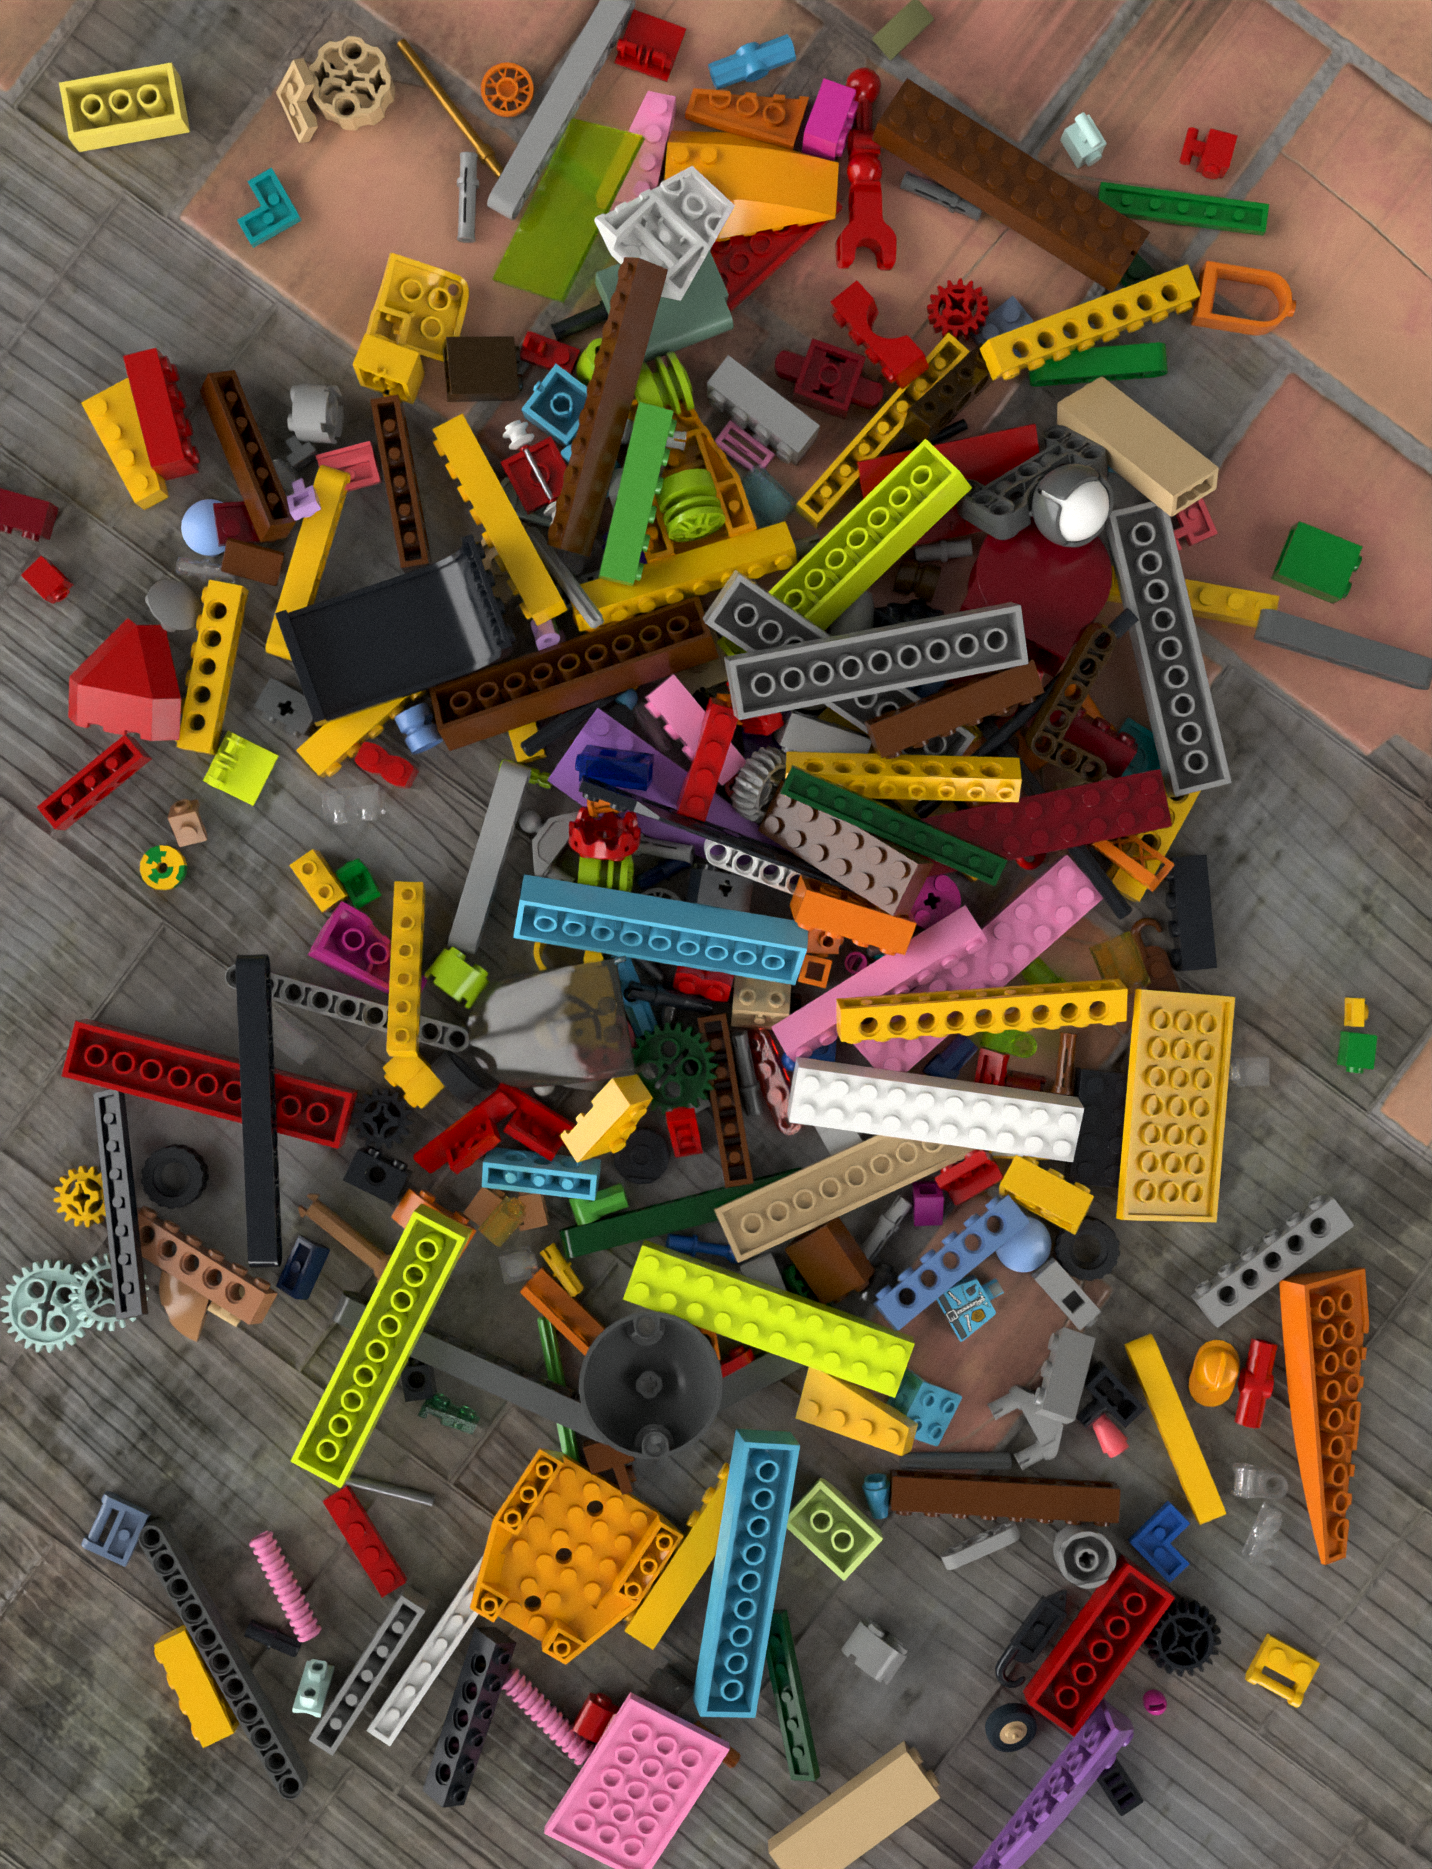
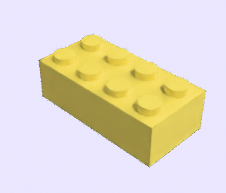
M172 62L59 83L68 137L79 152L190 132L181 77Z

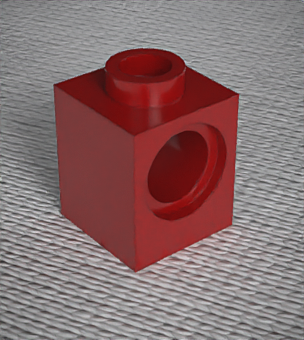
M40 556L21 574L44 600L52 604L64 600L70 593L69 589L74 585L50 560L43 556Z

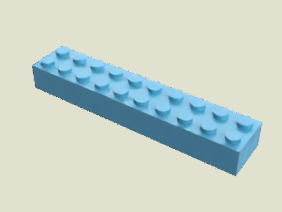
M525 874L513 936L516 939L713 972H723L790 985L796 984L808 948V930L799 927L795 920Z
M736 1429L693 1693V1701L700 1717H756L800 1444L791 1432Z

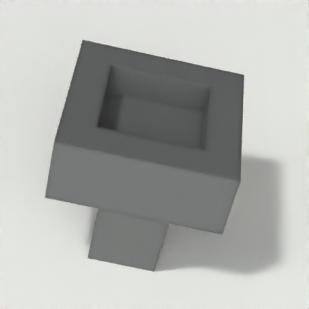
M295 435L285 441L292 451L286 458L298 473L316 461L315 455L319 453L310 441L302 445Z

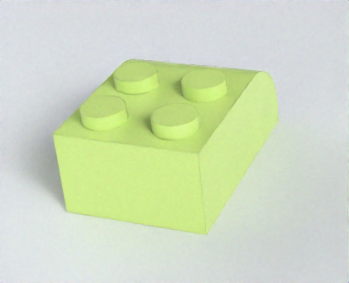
M820 1478L789 1511L787 1529L843 1581L849 1577L883 1540L880 1528L838 1489L823 1478Z

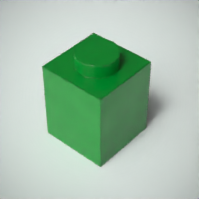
M1341 1031L1337 1065L1346 1066V1072L1363 1074L1364 1068L1374 1070L1378 1036Z

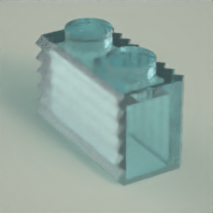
M761 464L753 466L741 480L750 509L757 516L755 521L762 528L784 522L796 510L798 501Z

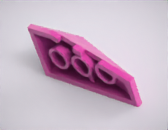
M341 901L320 930L308 956L338 972L389 994L391 941L386 935L383 936L366 914ZM422 975L421 992H422V990H423V988H424V986H425V984H426V982H427V980L425 979V977H424L423 975Z

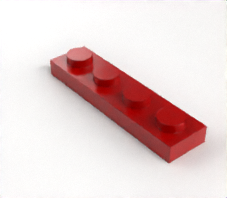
M345 1485L326 1497L322 1502L381 1597L386 1596L405 1584L408 1580L351 1487Z

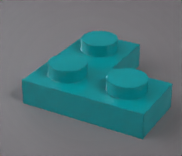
M272 167L247 181L261 206L237 219L253 248L302 221Z

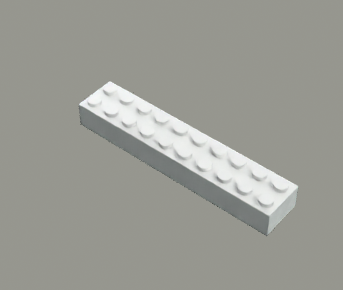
M796 1057L787 1109L788 1119L791 1123L1073 1162L1084 1107L1079 1098L1073 1096Z

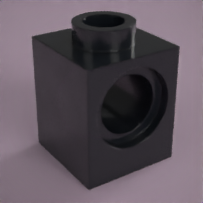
M410 1357L401 1373L405 1402L434 1398L437 1393L434 1368ZM412 1372H421L425 1377V1382H414L411 1376Z

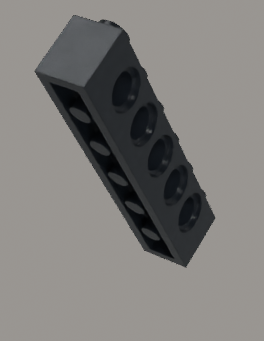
M496 1627L474 1629L425 1780L423 1791L442 1808L465 1804L517 1642Z

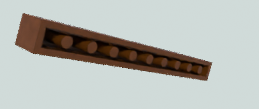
M624 257L623 263L619 267V279L616 290L610 300L611 308L608 320L603 326V338L600 349L595 356V368L592 379L587 386V398L584 409L579 415V427L576 438L571 445L570 461L564 471L562 491L556 501L555 517L548 530L549 539L547 545L590 557L668 272V269L641 258Z

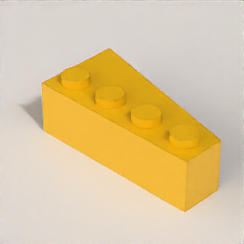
M126 378L81 402L135 504L146 510L168 498L169 494L165 479L150 466L129 379Z
M811 1367L808 1368L796 1419L900 1456L911 1452L918 1427L917 1422L889 1404L883 1403L866 1389H862L856 1384Z

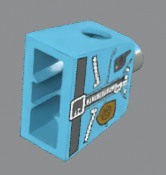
M970 1275L959 1280L936 1300L958 1339L962 1342L996 1314L990 1301L1003 1294L1004 1291L996 1278L981 1286L975 1275Z

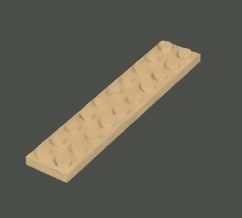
M875 1135L717 1207L714 1211L734 1257L739 1263L943 1169L947 1165L956 1163L964 1159L966 1154L976 1149Z

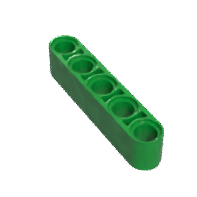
M1156 342L1093 347L1082 352L1074 349L1069 351V356L1059 361H1054L1051 358L1045 360V364L1040 368L1029 371L1030 386L1044 387L1091 383L1101 376L1107 381L1164 376L1168 374L1166 344Z

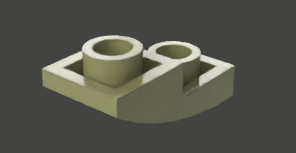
M911 0L872 39L889 60L892 61L935 19L919 0Z

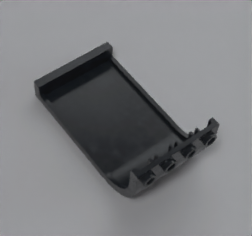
M472 534L462 537L461 548L439 562L289 613L287 610L275 613L311 716L317 727L473 674L503 660L512 653L511 642L516 641L511 625L505 626L501 615L505 614L506 611L501 597L495 598L491 587L496 586L491 569L485 570L481 559L486 558L481 541L475 542Z

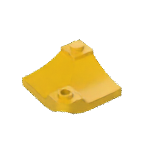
M390 253L374 308L371 311L366 334L372 336L380 334L388 338L391 343L399 346L401 344L410 345L420 355L444 362L442 345L446 337H459L469 298L467 282L457 274ZM451 284H454L457 288L455 295H451L448 292V287Z

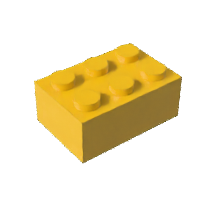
M1015 1155L1000 1183L999 1194L1003 1197L1009 1195L1016 1204L1076 1235L1092 1204L1094 1196L1089 1194L1091 1190L1077 1182L1074 1185L1063 1180L1065 1176L1054 1169L1049 1168L1046 1171L1038 1167L1039 1162L1029 1156L1023 1155L1021 1158Z

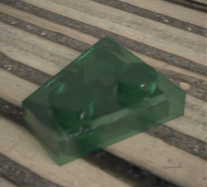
M436 1393L434 1398L425 1400L417 1416L426 1419L428 1414H431L441 1419L440 1423L442 1425L471 1435L473 1434L480 1420L479 1417L475 1416L476 1412L466 1406L459 1408L451 1404V1400L447 1396Z

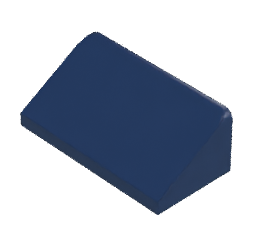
M299 1235L276 1287L294 1299L307 1300L324 1266L330 1249Z

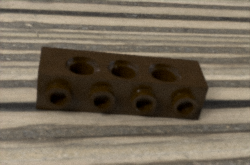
M982 343L977 345L908 409L902 430L921 444L925 439L928 441L933 439L995 381L992 380L981 354L980 348L983 345Z

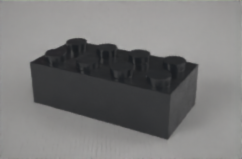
M1076 1067L1074 1091H1076V1094L1073 1097L1079 1098L1084 1107L1074 1160L1073 1162L1065 1161L1064 1179L1069 1183L1077 1182L1086 1185L1119 1188L1128 1073Z

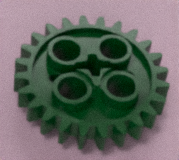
M666 1022L664 1031L659 1024L654 1025L655 1034L648 1029L645 1030L646 1040L640 1037L636 1038L635 1041L640 1047H631L629 1049L635 1057L626 1059L628 1064L633 1065V1069L625 1071V1074L634 1071L637 1073L653 1097L651 1100V1111H655L661 1106L662 1115H665L669 1108L672 1110L677 1107L690 1108L689 1103L696 1108L701 1106L698 1097L707 1100L709 1096L705 1089L714 1090L715 1086L709 1081L710 1079H717L719 1076L711 1072V1069L719 1066V1063L711 1062L710 1060L711 1057L717 1054L716 1051H707L711 1041L702 1043L700 1041L703 1036L702 1032L695 1036L692 1035L693 1026H689L686 1031H683V1024L681 1022L677 1023L675 1029H673L671 1022ZM666 1041L675 1043L677 1052L674 1056H669L664 1051ZM687 1048L689 1053L675 1067L677 1073L669 1075L661 1087L657 1089L655 1087L656 1083L669 1070L667 1064L676 1062ZM689 1059L698 1063L699 1070L695 1075L688 1073L686 1070V1062ZM649 1062L656 1064L659 1072L656 1078L650 1077L646 1072V1066ZM670 1081L679 1084L680 1094L678 1096H673L668 1092L667 1088Z

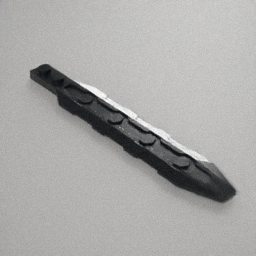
M583 775L578 791L582 792V796L590 801L599 802L600 799L609 802L610 807L617 811H633L828 885L855 893L794 853L709 821H701L678 814L674 808Z

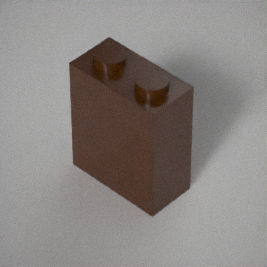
M839 1217L799 1235L784 1249L814 1294L824 1305L831 1301H834L835 1304L839 1303L853 1289L856 1292L861 1291L870 1284L868 1279L876 1271Z

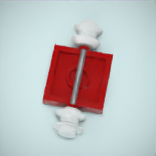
M520 420L511 422L505 427L506 432H504L503 438L511 439L510 450H520V452L500 463L527 515L548 505L544 516H551L554 520L556 501L562 491L563 475L567 466L551 436L530 446L534 439V434L526 433L525 429L529 425L528 422L521 423Z

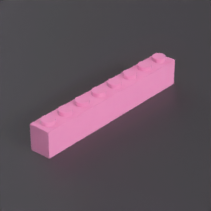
M966 905L913 937L910 940L905 955L896 953L895 956L886 954L771 1028L786 1055L792 1061L796 1062V1057L809 1058L814 1050L822 1045H829L837 1039V998L908 994L910 990L918 985L929 983L934 978V975L942 970H948L956 966L959 960L966 955L980 951L988 940Z

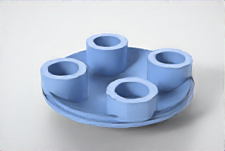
M205 499L196 502L186 511L182 520L181 530L186 544L192 550L202 555L216 557L225 552L226 546L218 547L213 503L223 502Z
M1028 1215L1025 1216L1029 1219L1030 1223L996 1250L999 1260L1007 1268L1016 1272H1030L1039 1268L1047 1260L1051 1251V1238L1048 1230L1040 1221Z

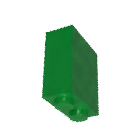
M1299 521L1289 531L1271 579L1334 604L1347 597L1352 586L1349 579L1352 572L1358 570L1362 561L1360 552L1363 546Z

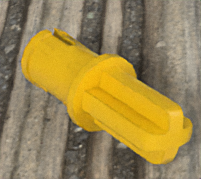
M552 1243L540 1252V1255H542L554 1272L552 1276L558 1278L571 1297L583 1291V1284L570 1267L572 1263H567L555 1243Z

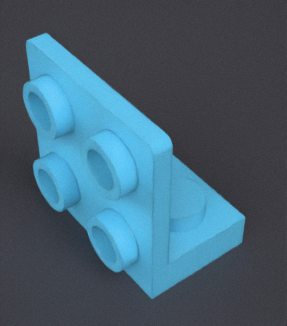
M906 1368L896 1397L890 1396L887 1404L918 1423L914 1439L938 1446L962 1396L928 1383L915 1372Z

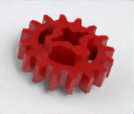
M959 278L957 285H953L951 280H948L947 288L945 289L939 285L937 287L938 295L931 294L930 301L932 304L927 305V312L930 314L928 321L929 325H933L934 333L937 334L942 331V337L944 338L949 332L957 340L959 336L963 335L966 341L969 340L970 332L978 335V325L985 326V316H989V307L986 306L988 305L987 296H982V287L980 286L974 290V282L971 280L967 285H963L962 278ZM944 304L945 309L942 310V315L940 316L939 311L941 305ZM976 305L977 311L975 316L973 317L972 311L974 310V306Z

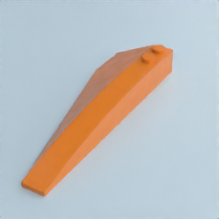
M1362 1267L1298 1274L1284 1278L1279 1282L1286 1376L1295 1446L1311 1525L1320 1561L1324 1565L1346 1558L1349 1520L1345 1516L1346 1510L1352 1501V1493L1348 1492L1349 1476L1354 1477L1355 1464L1351 1463L1352 1450H1357L1361 1403L1357 1401L1360 1389L1363 1388L1364 1376H1360L1361 1359L1366 1360L1367 1348L1363 1347L1364 1333L1368 1334L1369 1332L1365 1268Z

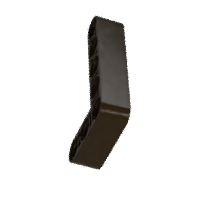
M1099 622L1090 624L1083 632L1025 736L1026 745L1036 756L1090 783L1099 782L1105 777L1107 772L1105 762L1093 751L1065 738L1064 735L1117 643L1115 632ZM1100 632H1105V640L1095 645V636ZM1085 658H1090V666L1086 670L1081 671L1079 669L1081 661ZM1071 684H1076L1075 692L1070 696H1065V689ZM1056 710H1061V717L1055 722H1050L1051 714ZM1047 736V741L1043 746L1035 747V742L1039 737ZM1071 749V755L1067 759L1061 760L1060 755L1063 750ZM1091 761H1096L1095 768L1090 772H1085L1086 765Z

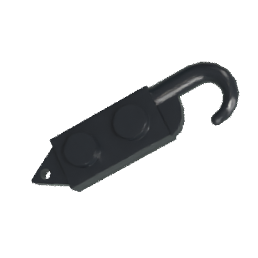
M1062 1589L1047 1597L1042 1595L1010 1640L1011 1643L998 1659L995 1666V1675L1003 1686L1016 1688L1025 1682L1026 1678L1024 1676L1018 1680H1009L1005 1675V1670L1013 1659L1021 1663H1031L1037 1659L1068 1615L1065 1611L1066 1589Z

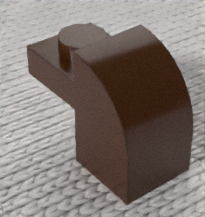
M593 1439L584 1441L583 1450L591 1475L613 1468L622 1495L633 1492L637 1476L633 1464L628 1465L627 1463L635 1461V1457L623 1454L611 1446Z

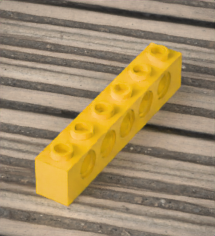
M209 580L208 586L203 588L201 600L204 603L202 614L198 615L196 630L199 633L197 642H194L191 647L193 664L192 669L187 671L185 685L188 686L186 698L183 697L181 700L180 714L183 715L180 725L179 740H175L177 742L176 747L214 756L218 751L249 590L243 586ZM226 606V615L221 619H216L215 612L217 608ZM220 633L221 642L219 645L211 647L210 638L214 634ZM210 661H214L216 664L215 671L212 674L206 675L205 665ZM208 688L210 690V698L208 701L201 703L199 694L203 689ZM203 716L205 725L201 730L196 731L194 721L197 717Z
M1201 791L1180 795L1177 801L1167 797L1166 793L1172 827L1136 834V836L1140 839L1144 835L1151 837L1153 841L1152 848L1165 857ZM1135 843L1122 845L1123 852L1131 858L1140 857L1138 845ZM1144 850V856L1150 855ZM1158 860L1145 861V868L1155 875L1161 862ZM1112 863L1106 872L1108 877L1124 897L1133 902H1140L1147 888Z
M394 881L386 1051L389 1056L418 1057L426 894L423 882Z

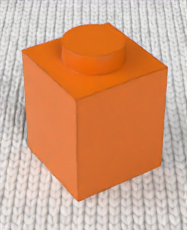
M806 954L797 981L826 988L832 960Z

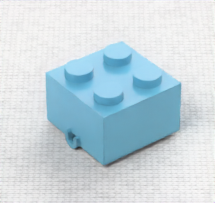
M555 364L544 380L536 383L533 388L534 393L521 410L525 419L566 448L576 438L579 427V415L584 409L587 398V387Z

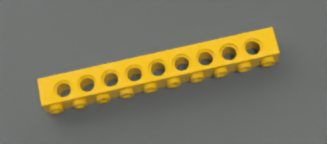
M1120 979L837 998V1033L841 1042L857 1044L862 1040L873 1039L878 1042H886L891 1038L901 1037L907 1040H914L919 1038V1036L929 1035L942 1038L948 1034L956 1033L970 1036L976 1032L984 1031L998 1034L1004 1032V1030L1012 1029L1026 1032L1040 1027L1054 1030L1068 1025L1074 1027H1087L1089 1024L1096 1023L1115 1025L1117 1022L1127 1021L1128 989ZM1100 1001L1096 1007L1090 1008L1093 1002ZM1072 1003L1068 1009L1061 1010L1065 1004ZM1044 1005L1040 1011L1033 1012L1035 1007ZM1015 1007L1012 1013L1004 1014L1008 1008ZM987 1009L984 1015L976 1016L978 1011ZM959 1011L956 1017L947 1018L951 1012ZM931 1013L926 1020H919L922 1014ZM902 1015L899 1021L890 1022L892 1017ZM873 1017L872 1022L869 1024H861L865 1018Z

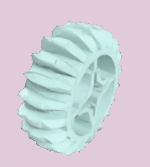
M104 1253L103 1263H100L99 1259L94 1256L92 1257L94 1264L92 1268L85 1262L81 1265L87 1271L84 1275L77 1271L74 1273L76 1278L81 1279L80 1283L70 1282L69 1287L78 1289V1292L69 1294L68 1298L71 1300L78 1299L79 1301L73 1304L71 1309L75 1311L82 1308L77 1318L82 1320L88 1315L89 1318L86 1321V1326L91 1327L95 1320L98 1321V1331H102L105 1322L108 1323L109 1331H114L115 1321H118L120 1327L124 1328L126 1327L125 1321L117 1320L116 1314L99 1315L93 1312L98 1307L100 1308L107 1303L115 1306L114 1299L108 1296L102 1297L104 1293L102 1291L103 1287L99 1283L101 1281L105 1286L112 1288L113 1281H105L98 1274L101 1270L111 1269L110 1256L108 1253ZM91 1279L97 1287V1293L87 1305L85 1289ZM145 1285L146 1291L149 1290V1286ZM135 1317L129 1318V1320H131L132 1322H134V1321L136 1320V1318H135Z

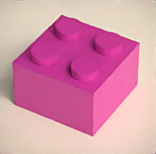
M823 78L804 131L802 153L834 162L837 156L842 158L847 144L846 138L850 129L853 128L859 102L854 101L855 89Z

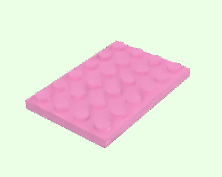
M630 1692L546 1823L544 1834L614 1869H652L730 1750L729 1742Z

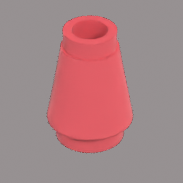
M1105 1413L1092 1424L1103 1453H1107L1110 1458L1117 1456L1129 1447L1126 1442L1128 1438Z

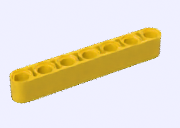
M326 465L319 467L313 487L318 493L321 510L315 512L310 517L303 518L275 613L287 610L289 613L314 604L348 490H345V486L350 483V473ZM274 615L266 643V653L292 661L276 615Z
M1150 1333L1124 1344L1195 1519L1199 1525L1226 1515L1219 1493L1155 1339Z

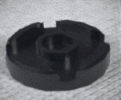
M644 1127L636 1128L628 1137L626 1146L613 1154L614 1164L620 1175L627 1181L639 1185L652 1183L660 1178L666 1171L670 1159L669 1147L664 1138L655 1130Z

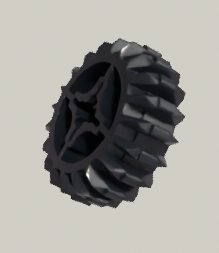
M1182 1597L1180 1604H1178L1177 1600L1174 1599L1147 1636L1148 1639L1144 1641L1145 1647L1150 1649L1148 1651L1149 1657L1156 1659L1155 1664L1157 1667H1164L1168 1674L1175 1670L1177 1676L1182 1677L1184 1670H1186L1189 1676L1193 1677L1194 1668L1204 1672L1202 1665L1204 1662L1213 1665V1661L1209 1656L1219 1655V1651L1215 1647L1221 1644V1639L1217 1636V1634L1221 1633L1218 1625H1215L1217 1619L1213 1614H1209V1609L1206 1606L1200 1607L1197 1600H1193L1189 1604L1188 1599ZM1182 1617H1189L1195 1619V1621L1192 1622L1190 1620L1188 1622L1182 1623L1179 1622L1177 1619ZM1169 1624V1631L1165 1636H1163V1640L1161 1641L1162 1633L1166 1626ZM1177 1628H1179L1182 1634L1184 1633V1635L1186 1636L1184 1639L1186 1640L1187 1645H1185L1184 1642L1180 1640V1638L1178 1637L1179 1633L1177 1631ZM1202 1637L1199 1646L1195 1649L1196 1641ZM1178 1651H1184L1187 1655L1175 1656L1169 1653L1172 1652L1174 1654Z

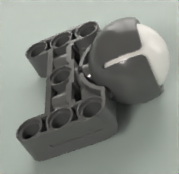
M1063 425L1051 426L1044 431L1045 450L984 486L976 480L966 479L972 489L956 503L958 515L999 540L1014 537L1020 530L1031 524V516H1033L1039 531L1051 542L1064 547L1083 546L1092 541L1103 530L1106 518L1110 517L1114 503L1112 487L1107 480L1109 472L1105 448Z

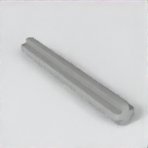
M536 527L525 530L544 566L591 628L602 625L604 622L602 614L552 547L547 545L548 542Z

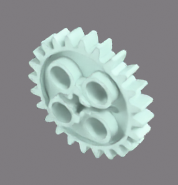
M47 1259L44 1261L42 1268L39 1261L33 1263V1271L27 1266L22 1268L24 1277L19 1274L13 1276L14 1281L17 1283L16 1285H6L11 1295L2 1296L1 1299L9 1303L8 1306L0 1308V1311L9 1312V1316L3 1319L2 1322L12 1323V1326L7 1331L8 1333L18 1332L15 1342L26 1339L24 1347L26 1349L35 1343L36 1352H40L44 1345H46L48 1353L54 1351L55 1344L61 1351L66 1349L65 1340L70 1345H74L77 1343L74 1335L81 1338L86 1335L82 1327L89 1328L86 1326L87 1317L89 1316L87 1315L84 1319L79 1320L77 1315L82 1311V1308L75 1311L71 1309L73 1304L79 1302L78 1299L66 1302L61 1298L63 1287L69 1288L72 1293L78 1292V1289L69 1287L70 1282L79 1284L81 1280L76 1278L72 1272L74 1264H68L64 1269L63 1260H58L53 1267L51 1259ZM36 1281L44 1286L42 1296H37L33 1293L32 1286ZM56 1281L57 1285L52 1295V1282ZM85 1289L87 1305L92 1301V1299H89V1295L93 1294L96 1291L95 1289ZM51 1299L50 1304L55 1306V1309L48 1312V1307L44 1306V1302ZM28 1310H33L37 1313L38 1320L36 1324H30L27 1321L26 1313ZM46 1315H47V1320H46V1327H47V1328H46L45 1331H43V1330H42V1324L44 1323V1321H45V1319H46ZM57 1315L63 1316L66 1320L64 1330L58 1329L54 1324V1319Z

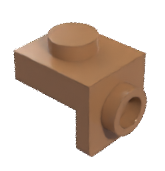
M188 799L179 800L170 807L168 820L179 847L207 841L208 835L199 814L200 804L198 799L191 801Z

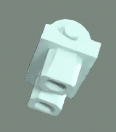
M316 1659L306 1662L292 1712L308 1713L321 1718L333 1677L334 1666L327 1665L326 1661Z

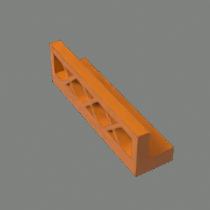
M1136 835L1126 836L1128 839L1123 840L1121 837L1117 838L1118 840L1088 844L1152 892L1175 866L1173 862ZM1135 843L1139 846L1140 857H1129L1123 852L1122 845ZM1144 850L1150 855L1144 856ZM1158 860L1164 864V867L1155 876L1145 868V861Z
M543 1266L520 1290V1293L585 1356L597 1336L606 1329L575 1297H571L565 1288Z

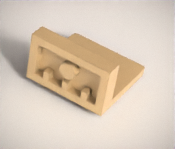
M735 975L731 1026L772 1030V1026L789 1016L791 985Z

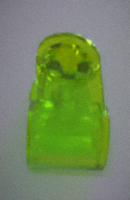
M1016 1029L1004 1030V1032L998 1034L984 1031L979 1044L1020 1058H1029L1037 1050L1036 1039L1029 1033ZM1025 1037L1027 1038L1026 1043L1030 1047L1028 1050L1023 1049L1022 1053H1020V1047L1016 1046V1042L1023 1041Z

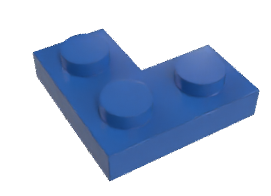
M1167 1501L1128 1541L1168 1583H1171L1190 1564L1171 1544L1190 1523Z

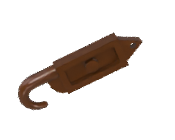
M1149 917L1139 919L1131 928L1130 938L1147 990L1180 992L1167 953L1159 946L1145 947L1141 937V930L1147 925H1151L1158 932H1162L1163 929L1160 923Z

